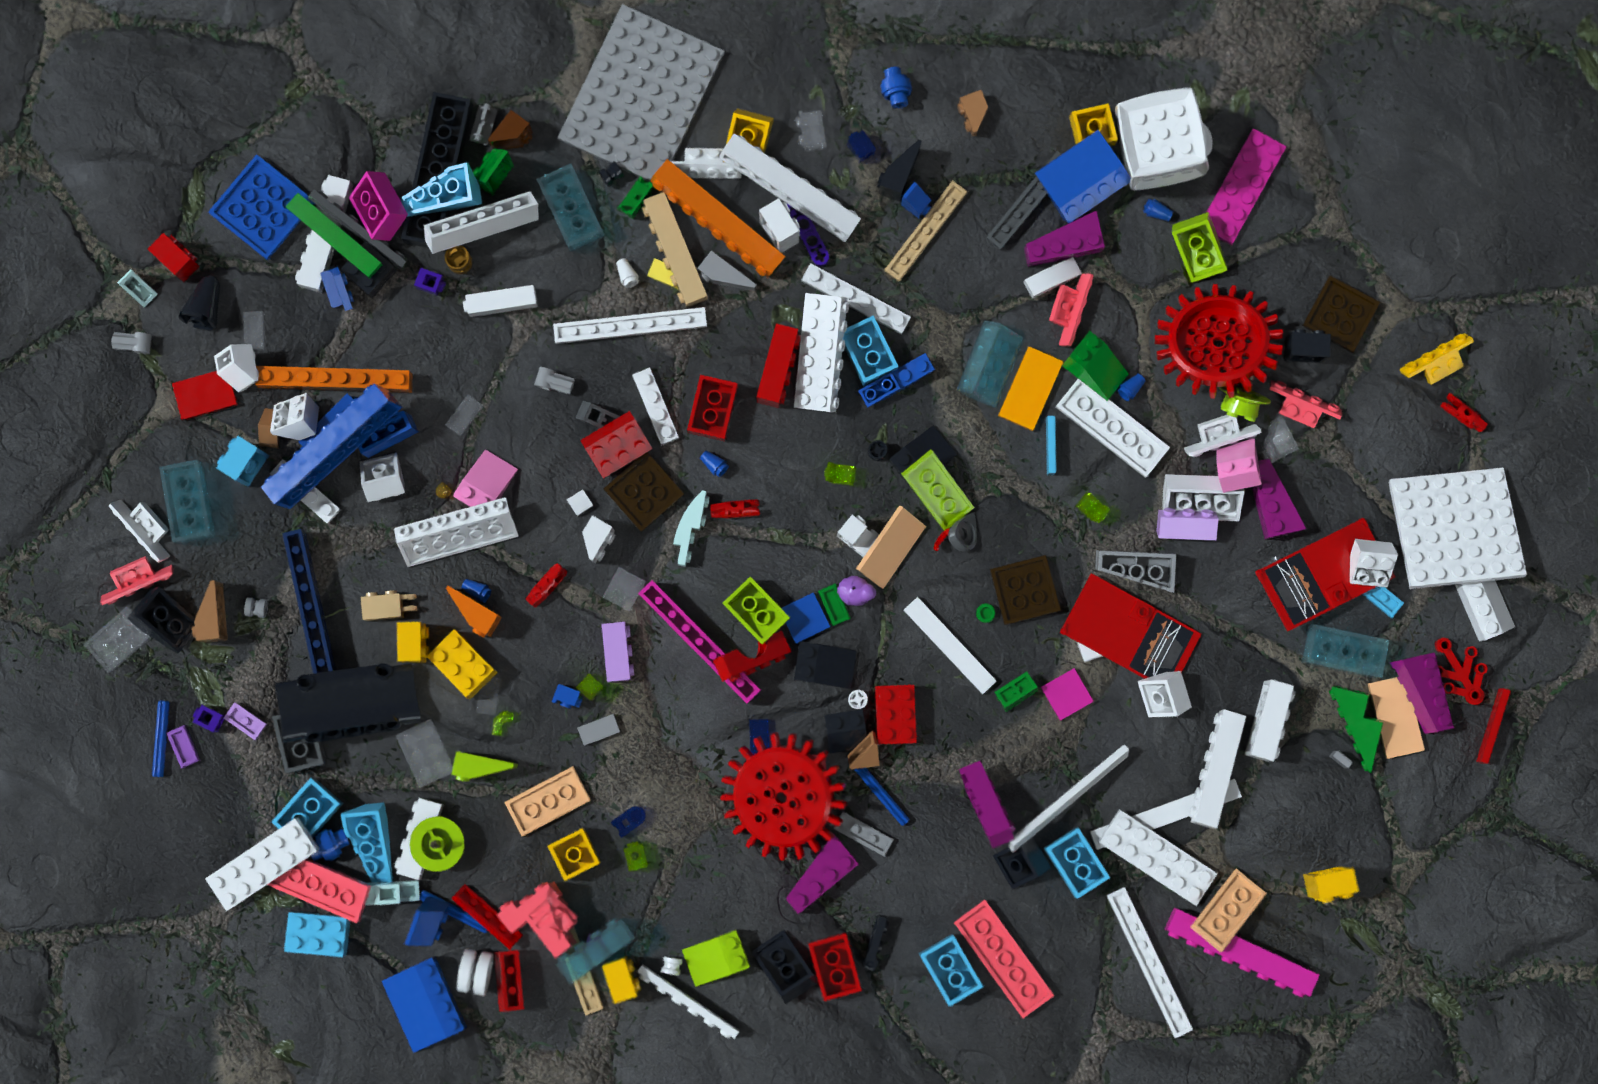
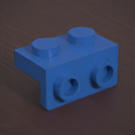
M338 267L321 272L320 275L331 307L343 305L345 311L353 309L350 303L354 301L351 291H346L345 285L348 284L345 273L341 274Z

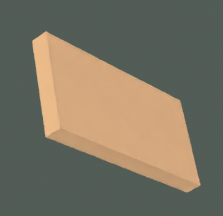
M899 505L856 569L878 587L884 589L926 526Z
M1397 677L1368 683L1376 719L1384 720L1380 737L1385 758L1389 759L1424 751L1417 717L1414 713L1415 708L1412 702L1408 701L1406 697L1407 692L1403 684L1400 685Z
M574 766L504 803L523 837L591 801Z
M1236 868L1190 928L1218 951L1222 952L1267 893Z

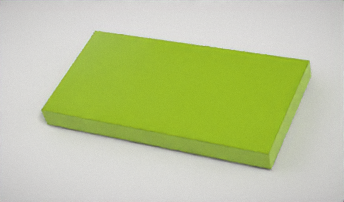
M931 449L901 473L943 530L951 528L956 521L975 508Z

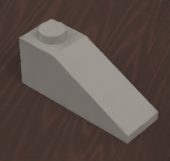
M710 251L697 268L698 273H700L699 277L705 282L710 281L713 284L750 291L757 289V285L713 251Z

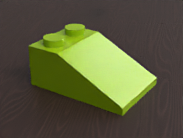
M1209 212L1173 224L1172 235L1191 283L1228 270Z
M751 577L723 602V605L762 645L790 619Z
M456 752L451 775H456V780L470 782V779L517 768L518 764L464 752Z
M737 929L682 949L695 987L750 968Z

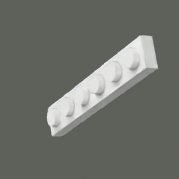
M811 263L802 278V282L828 296L847 297L849 307L868 317L874 315L877 322L901 335L911 318Z
M642 965L638 970L640 979L648 984L651 981L657 985L655 989L664 995L666 992L673 996L671 999L680 1006L682 1003L689 1007L688 1011L696 1017L698 1014L705 1018L704 1022L712 1028L717 1026L721 1029L720 1033L722 1035L735 1039L739 1033L736 1027L645 965Z

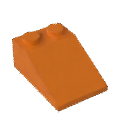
M447 586L446 590L468 624L473 627L472 631L483 638L486 635L491 637L502 617L452 587Z

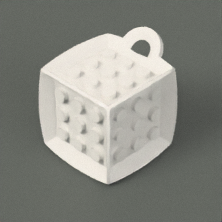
M1192 88L1155 92L1118 103L1115 108V115L1118 120L1125 169L1131 177L1130 188L1132 190L1169 186L1204 176L1209 170L1207 155L1212 150V136L1207 126L1202 123L1198 103Z

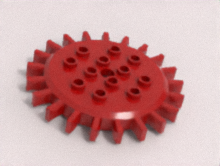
M1213 284L1212 296L1204 297L1201 289L1196 287L1195 301L1190 303L1181 294L1179 295V304L1183 309L1177 311L1169 305L1166 307V314L1173 318L1172 323L1158 320V329L1168 331L1169 335H1155V344L1168 345V349L1157 351V360L1171 357L1172 362L1164 366L1165 375L1178 369L1181 374L1176 378V385L1180 387L1189 378L1194 381L1192 385V394L1194 395L1198 393L1201 385L1210 386L1209 394L1212 399L1217 394V387H1226L1229 398H1233L1235 392L1234 385L1239 383L1249 393L1252 391L1250 377L1254 375L1263 383L1267 380V374L1260 369L1262 365L1274 370L1277 368L1278 361L1267 357L1268 353L1282 355L1283 345L1269 343L1270 340L1283 338V329H1268V326L1278 323L1277 314L1263 318L1261 314L1267 310L1268 302L1264 301L1254 308L1250 305L1254 292L1249 291L1243 300L1235 298L1237 295L1235 285L1231 286L1228 296L1219 295L1218 284ZM1220 340L1224 345L1217 347L1213 343Z
M774 732L771 734L772 747L766 748L760 736L756 737L754 744L758 753L753 755L749 748L744 745L739 749L741 755L747 760L744 765L735 759H731L728 762V765L738 771L736 778L728 775L722 778L721 782L733 785L734 789L733 793L727 792L721 795L720 800L734 801L735 809L729 810L724 814V817H739L742 824L735 827L733 830L734 835L741 833L744 829H747L752 834L747 840V848L753 846L757 839L765 843L762 849V856L764 857L771 852L772 846L779 847V859L784 861L788 855L787 847L794 846L797 858L802 859L805 856L803 843L808 842L811 849L816 853L821 849L820 844L815 839L818 833L827 841L832 840L834 837L832 832L825 828L827 822L836 826H840L843 823V819L831 813L833 807L842 809L847 806L846 801L834 799V791L843 790L846 784H832L829 776L834 775L840 768L836 765L825 770L821 762L826 759L829 753L827 750L819 753L817 758L809 754L810 749L813 747L814 741L812 739L804 744L803 749L795 747L796 733L789 735L786 746L780 745L779 734ZM778 765L780 767V771H776L774 766ZM758 772L763 774V778L758 777ZM800 775L805 777L804 782L800 780ZM783 783L788 784V789L783 787ZM766 790L771 792V796L766 795ZM782 792L786 795V802L778 800V793ZM808 793L813 795V799L808 798ZM749 797L754 799V803L749 802ZM792 800L796 802V807L791 805ZM774 808L779 809V814L774 812ZM757 815L762 816V821L757 819ZM799 818L804 820V824L799 823ZM783 825L787 827V832L782 830Z

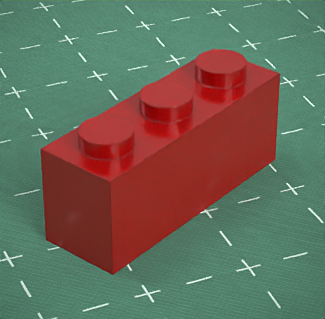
M519 951L494 952L499 1011L524 1009Z

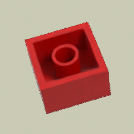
M162 233L148 248L182 282H185L199 267L195 262L197 258L172 235L168 237Z

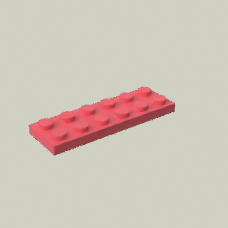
M307 858L267 884L355 923L360 922L371 889V885Z
M985 899L953 922L1022 1018L1054 996Z

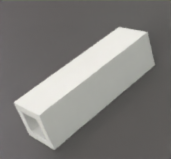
M534 285L465 295L466 301H463L464 312H468L470 317L538 307Z

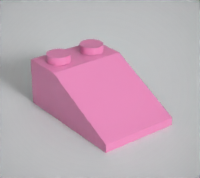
M1255 439L1240 441L1234 445L1227 444L1217 450V470L1223 493L1262 485Z
M485 449L464 477L453 497L469 507L500 499L518 469Z

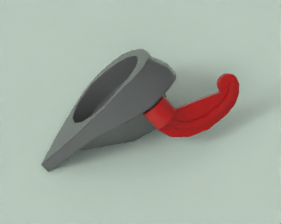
M975 512L967 514L956 521L951 528L944 530L937 538L933 549L938 551L940 549L939 545L946 536H948L953 547L960 552L973 549L977 541Z

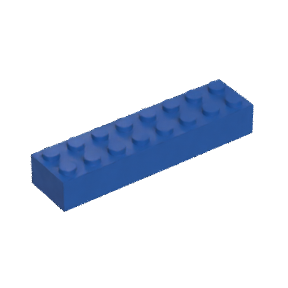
M375 383L368 386L359 398L351 401L350 406L345 411H341L336 415V419L333 422L325 425L321 429L322 432L316 437H312L303 449L295 452L289 462L282 464L277 473L269 476L261 488L275 505L291 509L394 416L402 406L389 390Z

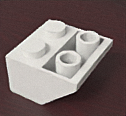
M231 344L214 356L217 374L236 391L243 392L259 381V372L256 369L255 352L253 351L252 344Z
M307 393L277 403L273 409L271 434L295 440H302L315 435L319 413L318 405Z
M594 516L590 518L582 533L589 559L596 564L597 560H602L606 553L604 548L607 544L610 545L616 535L614 534L615 530L613 527Z
M1355 539L1350 554V583L1388 587L1398 557L1391 542Z

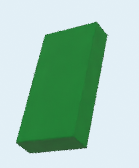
M836 583L818 591L833 626L851 619L844 602L837 593Z

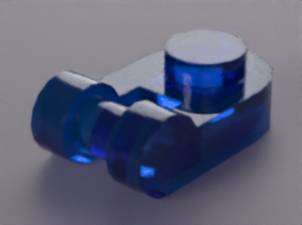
M634 806L610 823L613 827L616 826L620 832L618 833L619 836L623 838L645 821L646 812L642 807ZM627 819L630 825L625 827L622 823L623 820Z

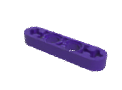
M790 210L791 219L797 217L795 210ZM805 215L797 217L798 223L802 219L809 222L808 228H799V234L813 263L819 267L825 266L829 261V254L812 220ZM815 236L818 240L817 244L814 246L808 245L807 238ZM821 246L822 248H819V252L821 255L825 254L824 261H816L817 253L816 251L812 253L811 250Z

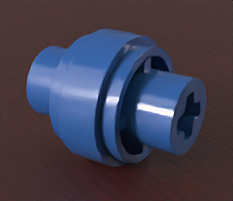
M900 67L886 69L884 71L885 79L882 80L881 84L882 96L887 101H891L892 108H903L908 105L907 97L912 91L910 79L902 74Z
M325 829L318 832V835L315 836V843L320 850L313 853L311 857L313 861L322 857L326 861L338 858L342 854L341 848L350 845L344 830L341 829L333 833L331 829Z

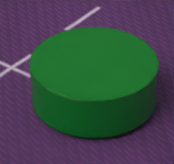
M982 604L976 610V617L982 623H989L995 617V609L990 604Z

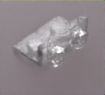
M802 110L798 111L799 117H795L797 128L801 129V135H798L800 147L803 146L804 152L826 149L821 110L805 113Z

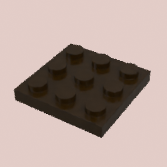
M1329 275L1302 326L1312 332L1321 330L1325 331V334H1331V342L1353 353L1380 302Z
M648 452L640 456L603 488L640 532L644 531L685 495Z
M1046 555L990 569L1004 625L1061 611Z

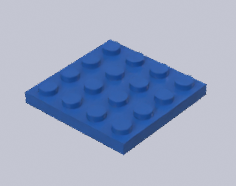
M256 154L208 213L266 260H269L301 221L285 206L297 193L313 206L315 203L308 199L309 196Z

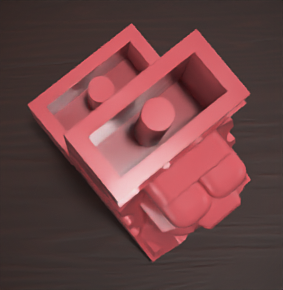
M545 882L535 889L536 893L534 895H527L521 901L517 900L514 902L511 900L506 902L499 908L501 912L497 916L511 933L520 930L528 923L553 956L557 958L578 943L570 932L577 924L578 915L568 907V903L561 897L563 894L555 882Z

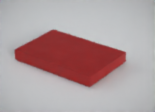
M217 371L172 383L181 420H187L238 405L234 388L217 374Z

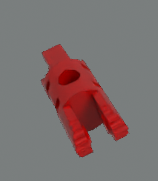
M1449 393L1446 398L1456 408L1446 402L1442 403L1440 407L1468 428L1475 429L1478 432L1484 431L1488 424L1480 418L1481 415Z
M759 500L725 501L710 505L711 517L728 519L759 516L760 510L757 508Z
M554 564L533 587L526 597V601L536 608L566 577L568 571L562 568L560 564Z

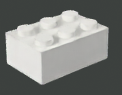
M778 198L759 210L760 224L779 252L783 253L799 243L800 225L795 218L791 219L790 209L785 201L781 202Z

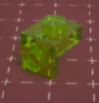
M828 462L824 472L825 481L832 484L853 486L856 467Z
M1086 492L1075 506L1089 520L1096 523L1103 521L1110 510L1108 506L1103 505L1089 492Z

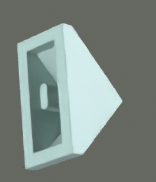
M131 269L117 282L143 307L158 295Z

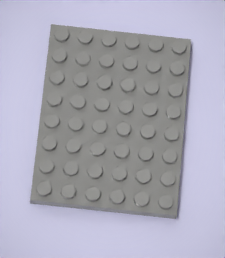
M622 4L561 129L558 140L608 163L615 161L619 168L651 182L653 175L667 159L673 161L724 55V50Z

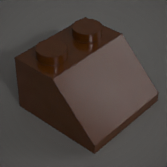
M510 110L488 138L492 149L522 148L524 144L527 145L531 141L533 131L526 120Z

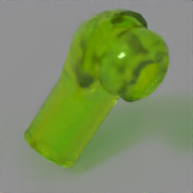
M505 710L494 717L491 735L501 736L502 725L506 722H511L514 718L512 712Z

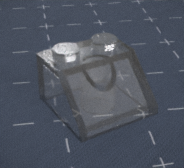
M1282 415L1270 422L1263 444V455L1265 459H1270L1272 464L1299 449Z

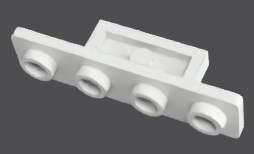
M685 148V162L671 161L690 178L740 179L742 176L740 171L719 158L723 150L719 148Z
M1224 415L1197 424L1202 442L1187 446L1184 450L1189 456L1197 457L1202 455L1203 452L1215 451L1227 444L1234 445L1239 440L1245 438L1252 439L1257 434L1262 433V431L1256 424L1239 429L1236 417Z
M122 500L110 503L109 508L113 511V514L123 522L126 529L137 538L138 542L150 553L154 560L161 562L170 557L168 552L159 543L169 529L145 501L139 503L133 511Z

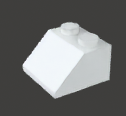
M397 453L360 462L361 485L367 502L378 501L405 493L404 479Z
M1181 671L1165 672L1138 681L1148 717L1179 716L1192 708Z

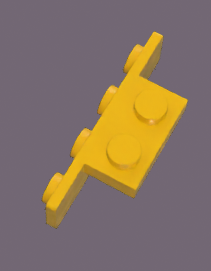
M1465 333L1459 334L1451 341L1439 345L1435 350L1424 353L1417 360L1408 362L1404 367L1400 368V372L1406 377L1411 378L1424 371L1427 382L1432 385L1464 367L1459 350L1470 345L1474 340Z

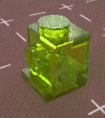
M638 841L628 843V848H624L629 872L648 867L649 864L644 845L639 844ZM633 852H637L639 854L638 859L635 860L632 858Z

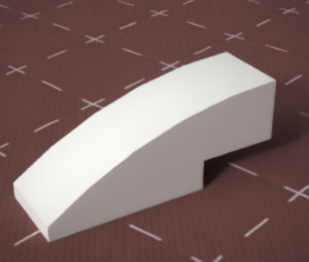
M1070 258L1025 279L1024 284L1033 299L1080 276L1082 273L1074 258Z

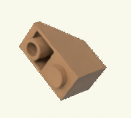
M982 90L960 97L959 104L957 105L960 115L965 117L964 125L966 131L971 132L972 137L976 136L988 109Z

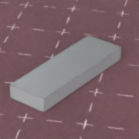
M842 812L840 818L843 819V823L840 826L835 825L833 829L885 857L894 839Z

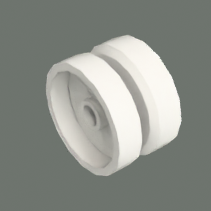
M465 949L458 972L457 991L468 993L473 984L474 994L486 995L491 978L493 953L482 952L477 963V951Z

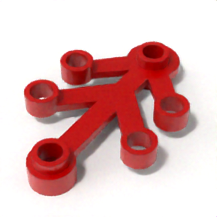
M1448 638L1438 639L1435 642L1436 651L1445 654L1455 671L1445 670L1442 666H1438L1441 670V677L1462 682L1465 687L1463 689L1455 687L1450 682L1444 683L1445 694L1452 693L1463 696L1471 705L1480 704L1484 699V692L1480 688L1483 674L1487 672L1488 668L1484 663L1476 664L1474 667L1476 674L1473 684L1471 683L1469 674L1473 658L1478 653L1477 649L1470 646L1464 650L1465 659L1462 667L1451 650V641ZM1442 642L1447 643L1446 649L1442 648ZM1469 649L1474 651L1472 656L1468 654ZM1480 665L1484 668L1482 673L1478 671ZM1446 685L1451 686L1450 692L1445 690ZM1473 692H1476L1478 695L1476 699L1472 697Z

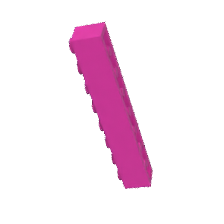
M651 580L638 594L718 674L713 660L725 653ZM744 673L740 674V679L733 682L730 679L726 680L725 682L746 704L761 691Z
M1173 909L1165 927V930L1169 931V936L1178 940L1182 937L1187 940L1186 944L1197 948V945L1204 947L1203 952L1212 956L1215 953L1222 956V961L1231 965L1234 961L1240 964V969L1248 973L1253 970L1258 973L1257 977L1268 981L1269 978L1276 981L1274 985L1286 989V987L1294 989L1292 993L1302 998L1304 995L1311 996L1319 978L1318 974L1237 936H1234L1226 948L1220 952L1190 928L1197 919L1196 917L1179 909Z

